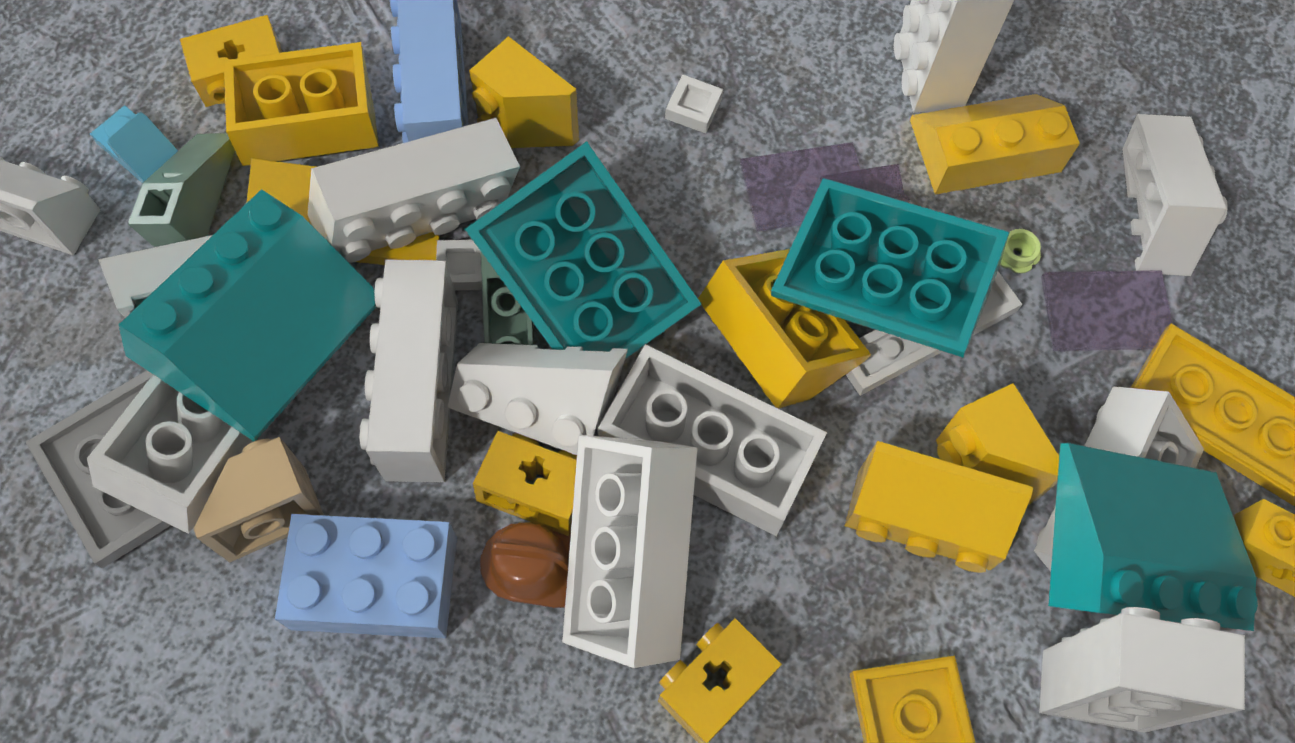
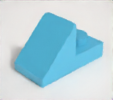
M125 105L90 133L101 148L141 183L147 180L178 152L144 113L134 114Z

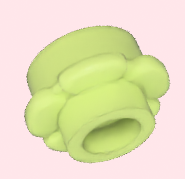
M1025 229L1010 231L1000 265L1003 268L1011 269L1014 273L1029 272L1032 269V265L1038 264L1041 258L1039 239L1032 232ZM1013 250L1020 252L1021 255H1015Z

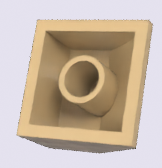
M280 437L273 440L260 439L248 444L243 448L242 453L227 460L193 529L198 540L230 563L288 537L291 514H324L305 467Z

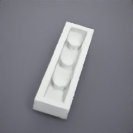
M997 272L973 335L1013 315L1022 306L1020 300L999 272ZM874 330L859 338L871 353L870 357L847 373L846 376L861 396L943 351Z

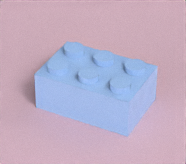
M291 514L275 620L292 631L446 638L457 536L450 522Z

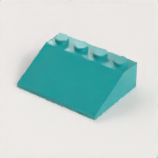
M587 141L465 229L554 350H565L567 347H582L583 351L610 352L613 348L628 349L626 359L701 305L699 299Z
M823 178L772 287L771 296L963 358L990 294L1010 232Z
M261 189L118 325L126 357L252 441H256L376 308L375 289L302 215Z
M1060 443L1048 606L1112 615L1120 614L1123 608L1139 607L1158 611L1160 613V620L1181 623L1183 619L1199 618L1220 623L1222 628L1254 631L1255 613L1258 607L1256 596L1257 577L1216 472L1071 443Z

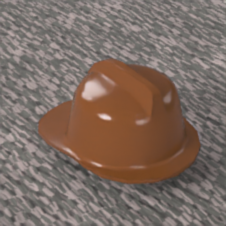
M533 522L510 524L498 530L486 542L480 557V572L486 586L498 597L512 602L551 608H565L571 533L567 536Z

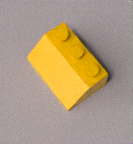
M361 42L224 60L226 133L242 166L251 165V158L283 161L379 147L375 109Z
M1038 94L915 114L910 118L935 195L1060 173L1080 144L1065 105Z
M790 249L723 260L698 297L712 322L721 331L736 352L738 358L760 385L765 395L778 409L810 400L865 362L871 355L844 319L771 296L772 287Z
M877 441L858 471L844 526L856 529V534L863 539L873 542H885L886 539L905 544V549L912 554L922 557H935L938 554L956 560L955 565L961 569L983 573L986 572V569L992 570L1006 559L1031 499L1033 487Z

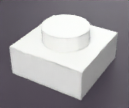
M682 74L666 107L665 119L706 134L722 100L723 89Z
M437 240L436 260L446 261L454 290H482L481 251L474 241Z

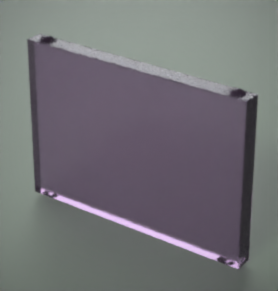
M853 142L740 159L756 232L801 225L823 178L866 190Z
M1162 270L1044 272L1041 276L1053 351L1153 349L1165 328L1172 323Z

